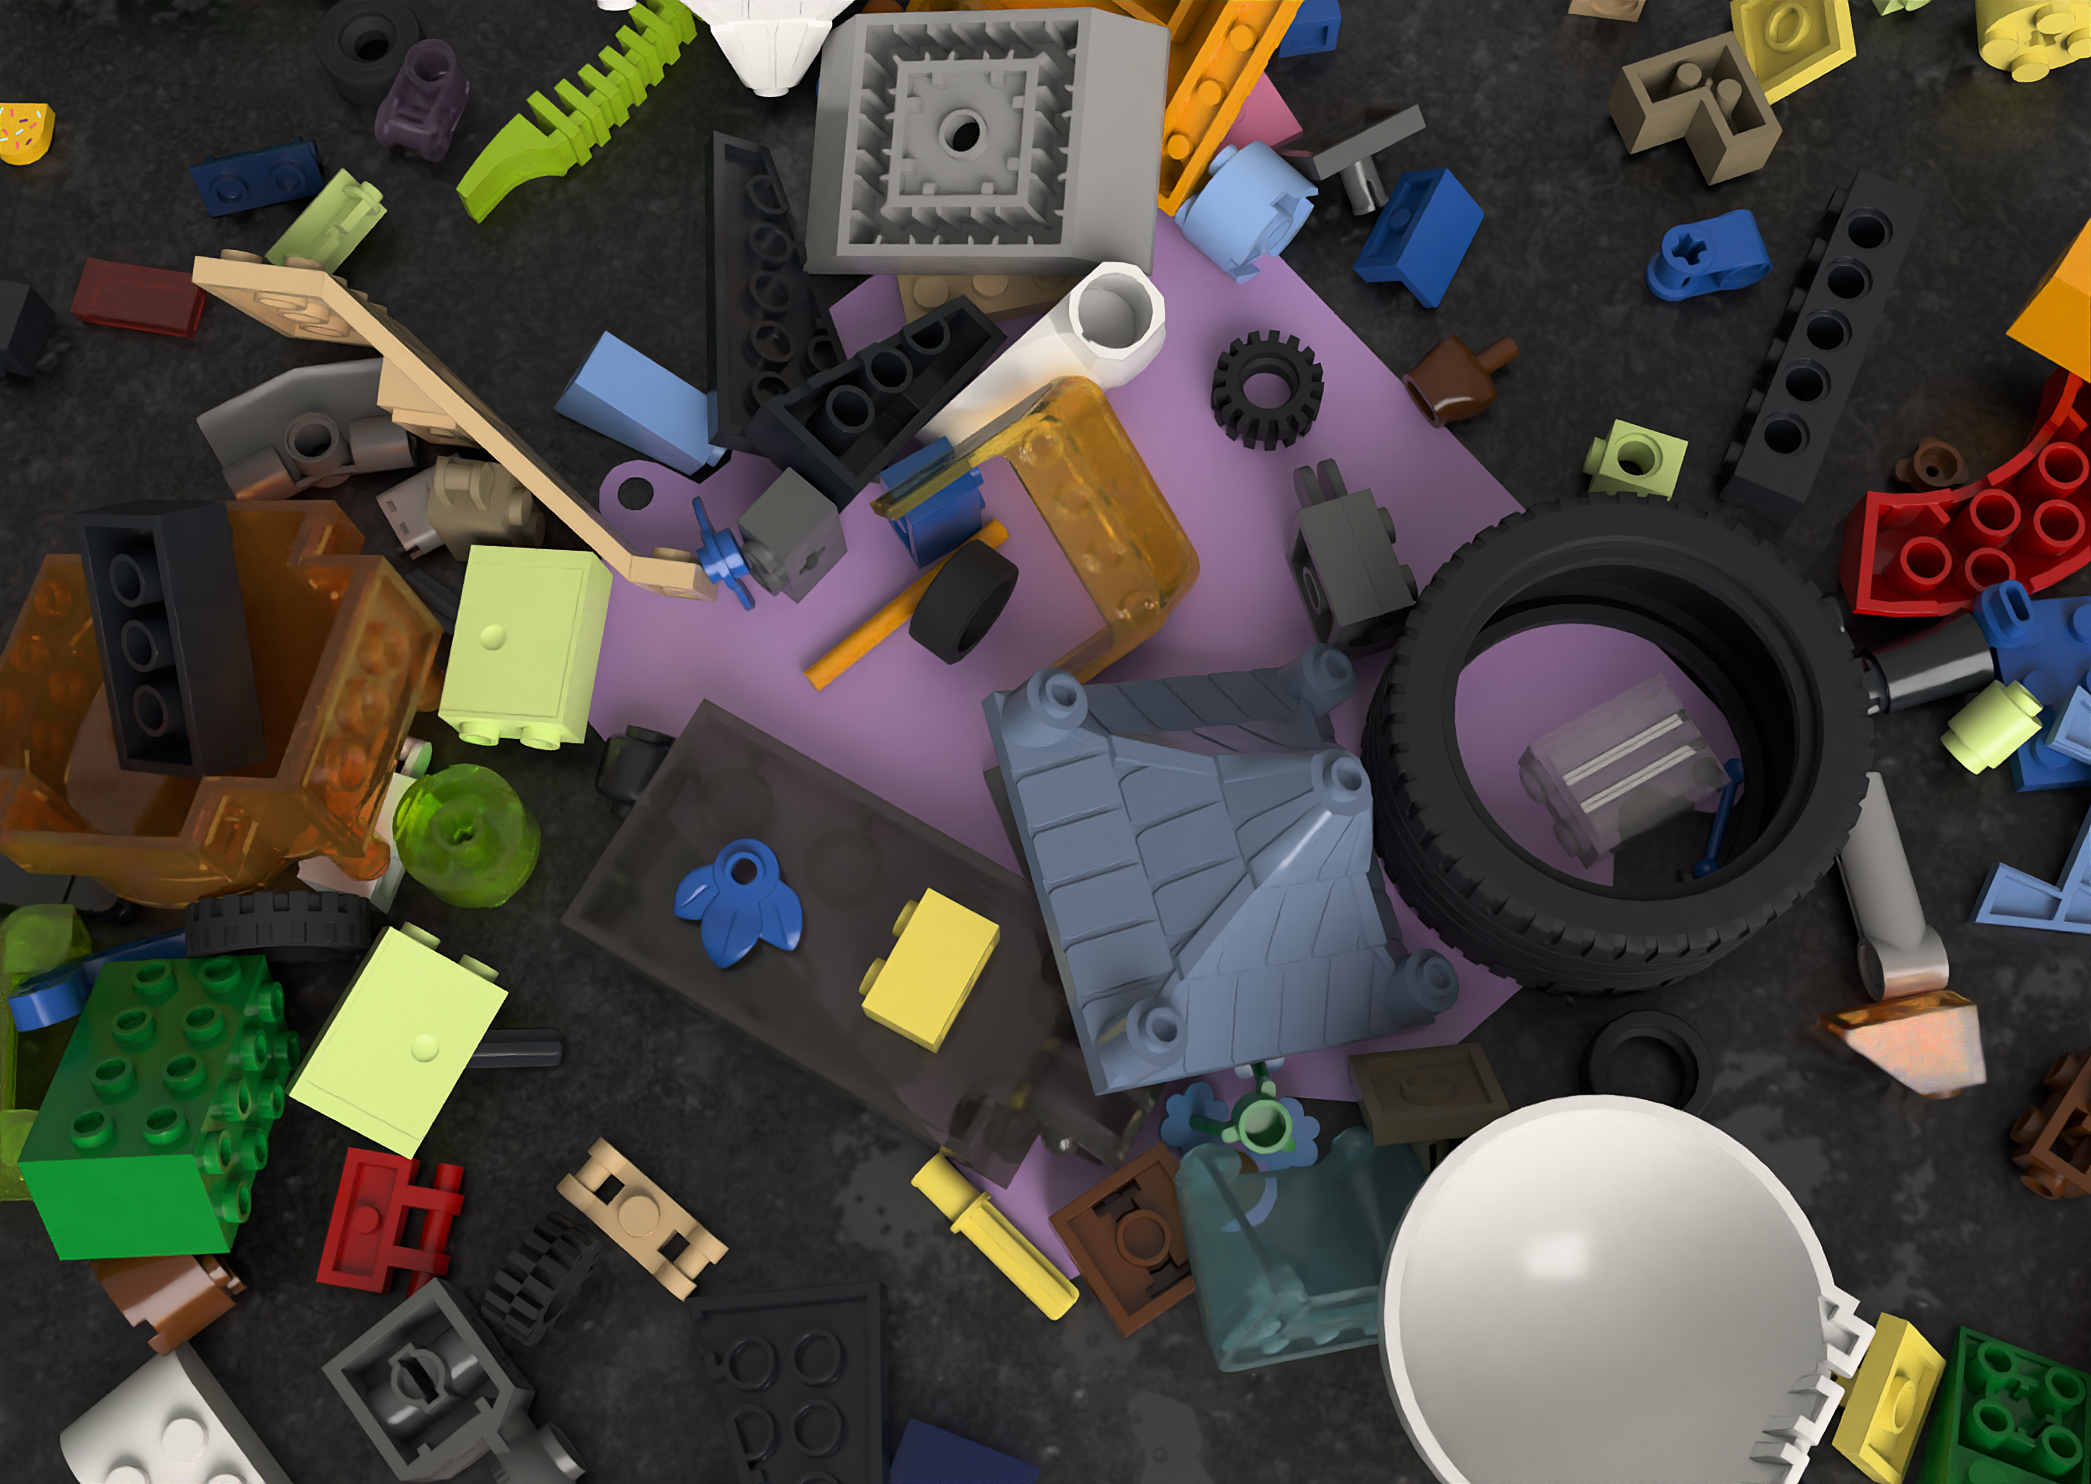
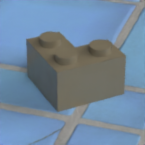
M1733 31L1622 67L1607 103V108L1630 155L1685 137L1708 186L1763 168L1783 131Z

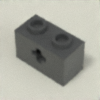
M790 467L736 521L744 541L741 551L753 566L750 569V575L771 595L776 597L782 591L796 604H799L848 552L837 506Z

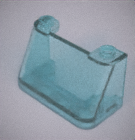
M1354 1126L1334 1138L1330 1144L1332 1151L1321 1164L1240 1175L1238 1173L1242 1168V1161L1231 1146H1216L1214 1143H1206L1195 1147L1183 1156L1179 1163L1180 1169L1174 1177V1188L1205 1343L1219 1370L1235 1372L1378 1343L1377 1307L1383 1263L1392 1235L1406 1206L1427 1178V1174L1407 1143L1373 1147L1368 1130L1363 1126Z

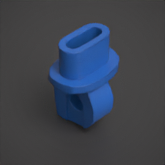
M2006 580L2003 583L1990 585L1976 598L1973 604V617L1980 626L1989 648L2013 649L2025 645L2034 637L2037 628L2036 612L2024 586L2020 582Z

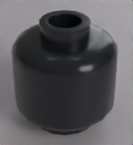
M628 724L625 734H613L607 739L594 788L601 797L613 801L610 809L611 814L647 823L650 811L664 813L674 807L687 762L685 754L675 747L677 737Z

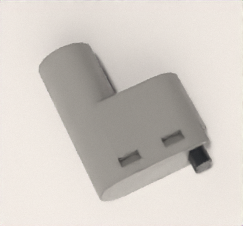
M458 452L449 456L453 458H461ZM436 464L376 496L380 507L401 541V544L394 547L401 560L409 555L414 560L444 544L425 516Z

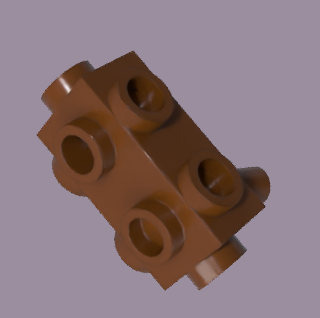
M2091 1047L2076 1052L2075 1056L2065 1052L2054 1062L2043 1082L2053 1090L2041 1110L2034 1105L2029 1107L2020 1116L2010 1132V1138L2019 1143L2010 1160L2025 1169L2020 1177L2021 1181L2032 1191L2051 1200H2059L2061 1195L2067 1199H2072L2091 1193ZM2053 1142L2061 1146L2064 1153L2063 1160L2049 1151Z

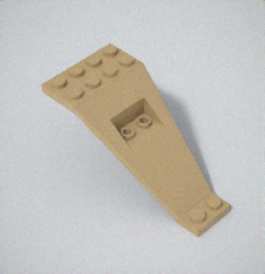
M230 249L221 250L220 259L195 256L192 282L285 337L376 348L384 355L377 405L393 414V423L430 443L487 450L629 582L655 595L716 602L719 582L715 584L711 582L700 559L691 558L692 553L661 547H653L652 558L644 557L405 326L387 315L386 307L368 302V295L364 292L349 289L346 279L327 274L325 272L326 266L323 263L305 258L286 257L284 266L261 264L262 257Z

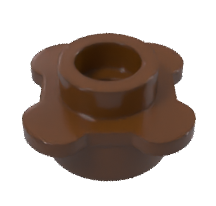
M1926 437L1920 440L1917 444V451L1909 459H1900L1893 468L1895 479L1901 484H1908L1917 493L1947 488L1951 490L1954 486L1964 485L1970 476L1969 468L1963 462L1960 453L1950 444L1941 442L1933 437ZM1926 469H1933L1936 472V476L1930 477L1926 473Z

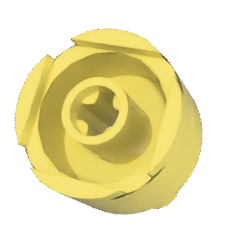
M1975 0L1978 45L1981 57L1995 68L2011 71L2012 78L2018 82L2040 80L2049 73L2050 69L2067 65L2080 58L2091 57V0Z

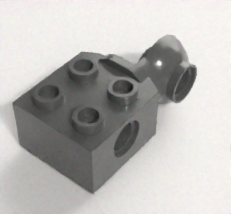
M434 1277L322 1367L324 1373L400 1481L427 1483L451 1479L480 1459L489 1450H492L498 1459L490 1467L497 1484H576V1479L587 1470L576 1448L554 1423L549 1421L538 1430L528 1417L527 1413L535 1396V1390L457 1284Z

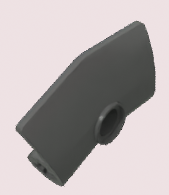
M383 357L294 368L200 414L196 418L198 425L223 467L221 471L230 489L249 518L313 485L320 488H331L340 485L353 474L417 467L419 460L417 435L393 423V414L377 405ZM323 444H331L322 455L309 457L312 450Z

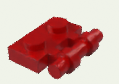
M348 1147L316 1282L389 1295L395 1268L412 1271L406 1297L409 1298L434 1277L446 1276L451 1256L444 1254L453 1215H461L465 1197L458 1194L464 1168L438 1163L432 1189L415 1186L420 1160L415 1158L410 1160L400 1155ZM410 1207L427 1210L418 1250L400 1247Z

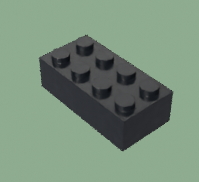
M140 499L73 513L120 770L206 780L268 760L264 737L265 722L259 707L254 677L255 662L249 647L243 611L244 596L238 581L232 545L233 530L228 520L225 501Z

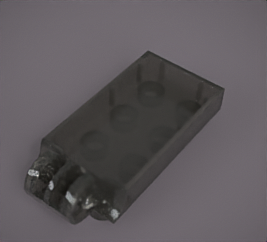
M705 698L560 920L578 940L1006 1191L1038 1136H1041V1142L1045 1150L1051 1155L1065 1157L1073 1154L1098 1168L1111 1173L1117 1172L1168 1082L1095 1096L1033 883ZM741 838L757 839L766 843L774 850L780 862V880L789 885L800 897L803 909L801 938L796 948L788 951L778 948L759 937L753 948L743 958L731 966L721 969L710 959L703 946L701 937L702 919H684L673 914L675 894L680 882L692 869L714 864L717 855L728 843ZM747 858L740 860L735 867L736 878L743 884L751 883L757 875V868L754 862ZM928 888L999 925L1000 929L999 942L936 1054L866 1016L861 1006L866 996L859 993L861 983L875 959L879 957L887 961L899 938L892 935V931L903 908L910 899L920 903Z

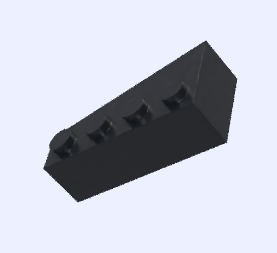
M962 294L902 327L898 333L878 344L874 342L858 351L854 357L829 371L825 369L807 379L798 388L785 395L781 393L763 403L741 433L782 472L788 467L792 468L837 506L838 514H840L1008 337L974 303Z

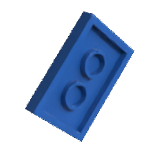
M2091 596L2031 601L2036 612L2037 623L2034 637L2025 645L2013 649L1989 648L1994 667V680L2000 681L2006 687L2014 680L2018 681L2043 706V709L2036 714L2043 727L2008 756L2015 792L2091 786V765L2044 746L2069 687L2078 684L2091 695Z

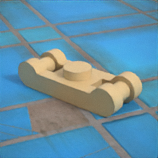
M600 1136L587 1151L592 1157L575 1176L569 1172L555 1188L654 1275L670 1292L684 1302L685 1298L697 1287V1284L693 1281L709 1261L716 1265L729 1248L613 1145ZM612 1173L625 1186L607 1205L595 1192ZM679 1232L690 1244L674 1262H671L661 1251Z

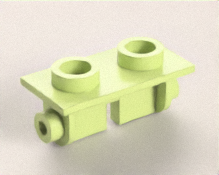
M341 168L264 257L276 266H284L286 257L314 260L323 263L326 266L325 272L332 275L387 212L379 203L383 199V195L366 181L360 185L344 168Z

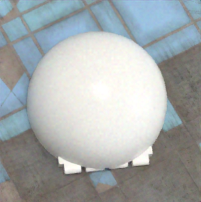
M1577 1095L1551 1099L1521 1108L1477 1131L1444 1157L1427 1176L1408 1203L1392 1235L1383 1263L1377 1307L1380 1361L1389 1396L1401 1425L1414 1448L1441 1484H1798L1810 1460L1807 1456L1810 1447L1818 1445L1845 1393V1390L1840 1385L1830 1380L1831 1371L1851 1379L1876 1330L1865 1321L1853 1315L1860 1301L1834 1285L1832 1273L1822 1246L1807 1217L1787 1188L1764 1163L1729 1135L1691 1114L1664 1104L1615 1095Z

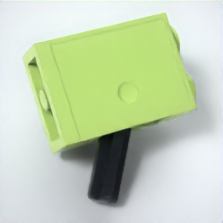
M471 545L461 597L421 569H415L412 573H405L399 580L401 585L396 593L399 600L453 639L438 716L460 732V739L473 744L493 746L498 744L499 738L520 739V742L526 746L543 750L559 749L560 742L584 744L613 581V574L594 552Z

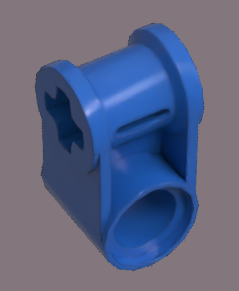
M1742 209L1722 214L1716 218L1671 228L1663 237L1659 252L1647 264L1645 279L1651 292L1659 298L1667 301H1681L1685 298L1719 290H1734L1749 286L1764 278L1772 270L1773 265L1753 213L1750 210Z

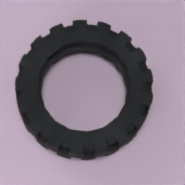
M273 891L254 892V895H222V899L210 897L198 900V902L188 903L185 907L186 958L217 957L222 955H264L267 965L272 963L288 965L302 964V962L332 961V958H352L355 955L367 954L371 947L370 901L367 897H359L357 894L347 893L338 895V892L320 891L317 893H308V891L274 893Z

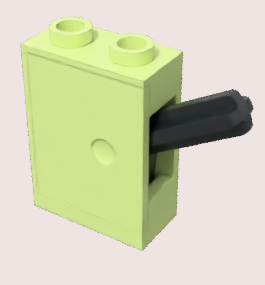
M405 921L400 931L390 926L382 927L284 1092L290 1097L411 1160L464 1069L555 1067L561 1062L563 1041L561 1031L556 1027L488 1029L509 993L493 984L499 973L465 954L458 964L435 952L441 942L438 938Z

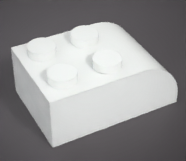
M188 1341L165 1357L157 1353L63 1430L60 1435V1444L64 1457L80 1484H293Z

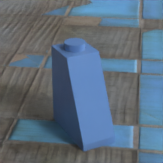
M607 331L603 333L582 359L553 407L560 414L689 476L700 469L705 463L714 467L727 449L708 444L707 395Z

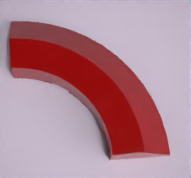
M2059 366L2044 382L2039 411L2034 426L2022 449L2008 463L1987 474L1978 482L1950 491L1949 488L1923 493L1900 494L1867 491L1844 519L1839 578L1852 613L1886 617H1938L1950 615L1961 607L1965 608L1968 612H1973V604L1976 598L1990 585L2003 583L2006 580H2016L2024 586L2027 594L2030 595L2054 585L2087 565L2091 561V383Z

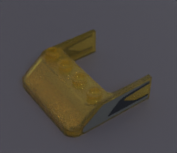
M1064 375L1053 379L869 503L876 515L896 521L987 458L996 455L1005 458L1107 624L1103 629L1048 666L1060 668L1072 674L1083 685L1160 630L1195 585L1199 576L1200 562L1196 550L1101 388L1089 378Z

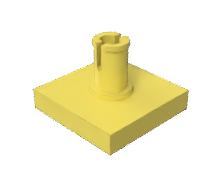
M1733 0L1730 2L1734 35L1769 105L1857 56L1848 0Z
M1881 1312L1875 1328L1876 1332L1869 1344L1861 1368L1856 1369L1851 1379L1831 1371L1830 1380H1833V1382L1845 1390L1838 1404L1845 1407L1832 1445L1873 1481L1880 1484H1902L1947 1362L1909 1321Z

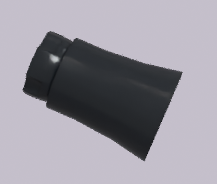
M1963 607L1950 615L1939 616L1920 627L1892 639L1863 648L1860 654L1853 655L1854 659L1860 660L1865 674V678L1862 680L1863 688H1868L1872 707L1868 710V717L1879 712L1889 714L1913 705L1949 696L1982 692L1994 681L1993 661L1985 636L1974 617Z

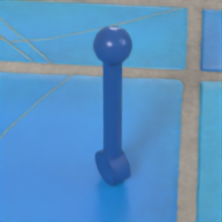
M1740 758L1729 759L1721 769V776L1725 781L1704 859L1699 860L1694 866L1696 878L1706 876L1720 868L1716 861L1737 787L1744 782L1742 759Z

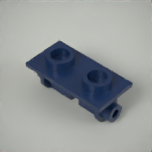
M301 136L294 137V142L263 148V151L254 153L247 151L218 158L214 155L206 156L205 163L189 166V171L211 217L318 195L326 186L317 164L321 163L318 146L315 140L304 141Z

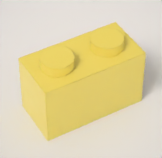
M928 888L920 903L910 899L903 908L892 931V935L899 938L887 961L879 957L875 959L861 983L859 993L866 996L861 1005L866 1016L936 1054L999 942L1000 929L999 925Z

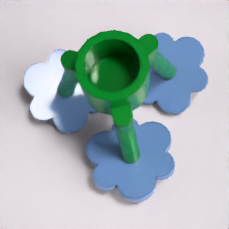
M1284 1057L1234 1068L1239 1078L1249 1079L1254 1076L1256 1089L1255 1092L1243 1095L1235 1103L1231 1113V1120L1227 1122L1223 1121L1226 1120L1229 1114L1228 1105L1223 1100L1214 1099L1212 1088L1206 1083L1200 1081L1192 1082L1185 1087L1182 1095L1170 1094L1164 1101V1110L1167 1116L1159 1124L1158 1135L1165 1145L1178 1147L1180 1154L1190 1160L1198 1158L1202 1150L1216 1152L1225 1143L1241 1140L1245 1144L1246 1152L1251 1158L1257 1161H1267V1166L1272 1173L1282 1175L1290 1169L1291 1165L1298 1169H1305L1315 1163L1318 1157V1149L1313 1139L1318 1136L1320 1125L1314 1117L1304 1116L1303 1107L1296 1099L1283 1097L1277 1100L1275 1098L1276 1085L1271 1080L1269 1074L1278 1071L1283 1066Z

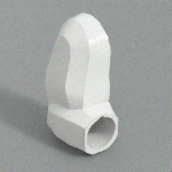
M1102 262L934 416L914 437L926 447L946 436L952 447H955L1049 383L1053 385L1018 420L969 452V455L976 464H981L1030 439L1057 430L1072 422L1107 389L1127 384L1142 372L1161 351L1166 337L1164 297L1138 266L1124 262Z

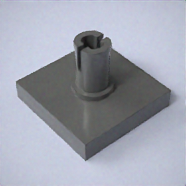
M1368 103L1275 150V152L1306 179L1323 180L1339 172L1352 206L1353 215H1362L1375 210L1374 203L1381 207L1390 200L1388 194L1385 193L1371 155L1425 128L1426 125L1418 104Z

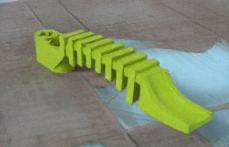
M646 0L648 9L637 2L628 12L636 25L638 34L626 25L615 34L623 48L625 57L607 45L598 54L607 71V77L603 76L588 63L578 72L586 87L588 98L566 79L561 80L554 89L564 106V114L540 92H534L527 99V102L537 118L538 129L518 113L479 155L456 188L468 215L480 224L494 207L521 183L542 176H564L567 170L576 162L582 167L592 158L589 149L595 143L602 147L611 138L609 128L614 123L621 127L630 118L627 110L632 103L639 107L647 98L646 86L649 83L656 86L665 77L662 67L666 62L672 66L681 56L678 47L681 42L689 44L697 36L692 15L702 22L704 20L680 0Z

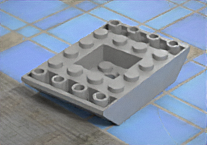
M1093 7L855 14L830 31L822 44L805 243L807 261L804 264L803 271L808 272V274L1088 276L1102 262L1112 261L1136 265L1146 276H1152L1171 43L1170 29ZM966 123L979 124L980 136L977 143L967 151H955L953 148L955 132Z

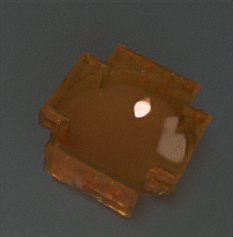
M219 500L226 503L228 520L233 530L232 545L238 581L244 596L243 611L249 647L255 662L254 677L260 712L265 722L264 737L268 760L218 776H203L202 780L125 771L119 768L81 554H46L0 656V852L27 873L89 876L104 889L122 899L143 906L162 909H186L187 905L191 902H198V900L210 897L222 899V895L254 894V892L268 888L289 864L317 856H326L349 879L354 881H372L381 877L390 865V845L375 829L415 711L430 712L440 707L446 674L434 661V657L444 628L383 555H360L366 538L334 500Z

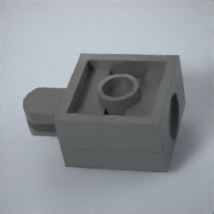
M1329 458L1318 462V480L1314 471L1308 465L1294 470V487L1302 509L1296 511L1285 557L1317 643L1330 644L1341 650L1349 661L1395 647L1408 615L1415 605L1414 602L1418 598V589L1410 567L1407 564L1399 565L1392 544L1396 542V533L1388 510L1385 507L1377 508L1370 488L1348 495L1336 461Z

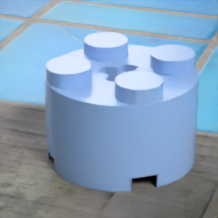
M1263 141L1251 142L1241 150L1233 144L1225 147L1209 167L1208 173L1213 178L1200 195L1196 193L1183 203L1174 218V222L1182 229L1183 236L1238 284H1243L1253 279L1261 272L1253 263L1262 255L1268 253L1275 259L1286 248L1301 229L1314 207L1306 197L1318 195V188Z

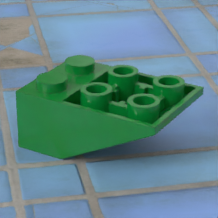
M1960 1326L1955 1333L1915 1484H2090L2091 1375L1967 1327Z

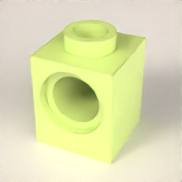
M1616 419L1606 439L1594 437L1583 467V473L1592 475L1588 492L1606 491L1607 495H1615L1617 491L1637 492L1639 497H1646L1650 493L1667 496V501H1669L1675 488L1688 441ZM1626 460L1635 463L1642 470L1643 475L1628 474L1620 467L1618 461Z

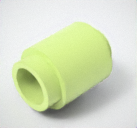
M1994 680L1948 721L1950 729L1940 739L1959 762L1971 772L1979 774L1987 766L1996 768L2043 727V724L2036 716L2043 709V706L2018 681L2014 680L2006 687L2000 681Z

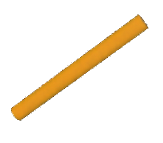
M995 518L804 671L803 675L817 692H820L913 616L928 586L942 567L960 548L970 541L979 539L995 550L1010 538L1005 527Z

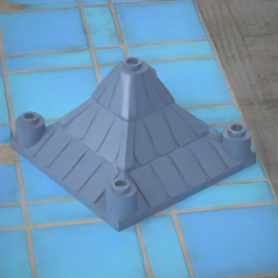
M1324 643L1312 645L1283 667L1210 673L1209 675L1167 677L1158 680L1125 681L1116 684L1081 685L1072 674L1060 668L1046 667L1037 670L1016 689L993 691L981 702L1095 1096L1421 1030L1436 1023L1434 1016L1452 1008L1457 1001L1459 983L1452 964L1441 953L1433 949L1421 948L1409 954L1403 945V935L1391 899L1386 894L1385 881L1372 846L1373 797L1370 780L1360 759L1341 745H1338L1328 713L1346 701L1354 692L1356 685L1355 671L1349 659L1336 647Z

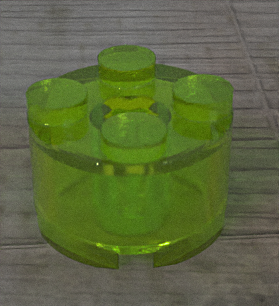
M461 763L450 765V769L440 771L432 776L426 774L416 780L406 790L394 813L392 822L393 840L396 842L397 851L403 866L428 891L448 904L463 908H493L504 904L512 894L523 886L537 863L541 833L540 826L532 811L504 778L488 768L475 764ZM463 833L474 835L470 841L464 840L461 844L458 843Z

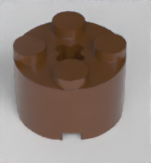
M215 1253L95 1259L89 1264L106 1293L133 1327L148 1320L157 1335L147 1341V1343L164 1357L238 1303L236 1295L246 1288V1284L232 1264L223 1255L219 1258Z

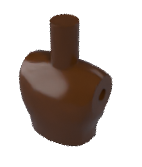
M1452 335L1437 343L1414 368L1405 373L1402 377L1403 383L1409 396L1425 419L1434 428L1438 429L1453 421L1475 417L1492 406L1498 400L1499 395L1489 374L1518 357L1519 350L1512 338L1506 335L1475 354L1456 335Z

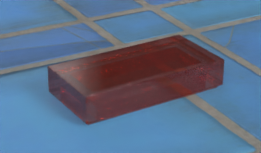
M87 258L71 312L79 321L194 338L207 291L192 282L193 274Z

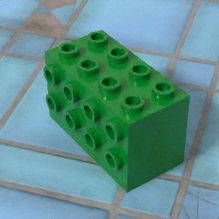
M222 955L204 958L150 959L103 963L17 1160V1165L60 1260L230 1253L239 1223L246 1222L250 1215L251 1187L256 1172L263 1169L267 1163L268 1136L273 1120L279 1119L283 1114L285 1104L284 1087L289 1072L296 1070L300 1061L299 1036L295 1030H289L284 1016L283 988L279 982H273L264 955Z

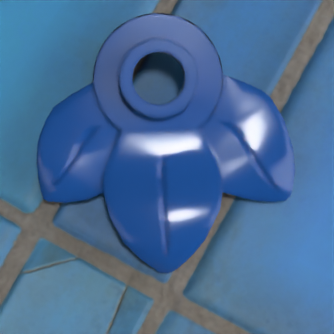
M700 496L692 499V506L701 528L700 536L704 545L697 549L696 552L705 572L713 584L724 580L728 588L735 592L745 610L750 611L754 609L755 600L740 579L750 574L751 570L735 536L729 527L716 533Z
M741 838L728 843L719 852L714 864L692 869L680 882L675 894L673 914L684 919H702L701 937L703 946L710 959L721 969L727 968L743 958L753 948L759 937L778 948L788 951L794 950L801 938L803 927V909L800 897L789 885L780 880V862L774 850L766 843L757 839ZM744 858L753 861L757 868L756 878L749 884L741 883L735 875L737 863Z

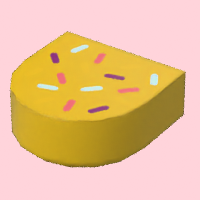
M0 103V159L8 164L20 166L35 162L47 152L52 140L56 115L48 104Z

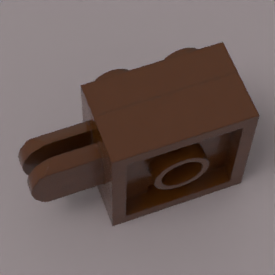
M1161 1141L1048 1217V1225L1124 1340L1234 1265L1241 1258L1221 1228L1251 1209L1256 1203L1262 1190L1261 1174L1257 1164L1246 1153L1235 1148L1220 1149L1184 1173L1164 1142ZM1117 1192L1120 1197L1106 1205L1104 1201ZM1176 1281L1178 1283L1166 1292H1163V1289Z

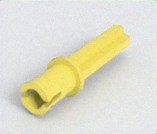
M941 1152L937 1153L915 1175L911 1184L915 1188L918 1187L954 1223L950 1230L954 1234L961 1230L1050 1319L1057 1320L1061 1318L1077 1301L1080 1295L1078 1289L988 1201L992 1195L987 1190L981 1194L945 1159V1155Z

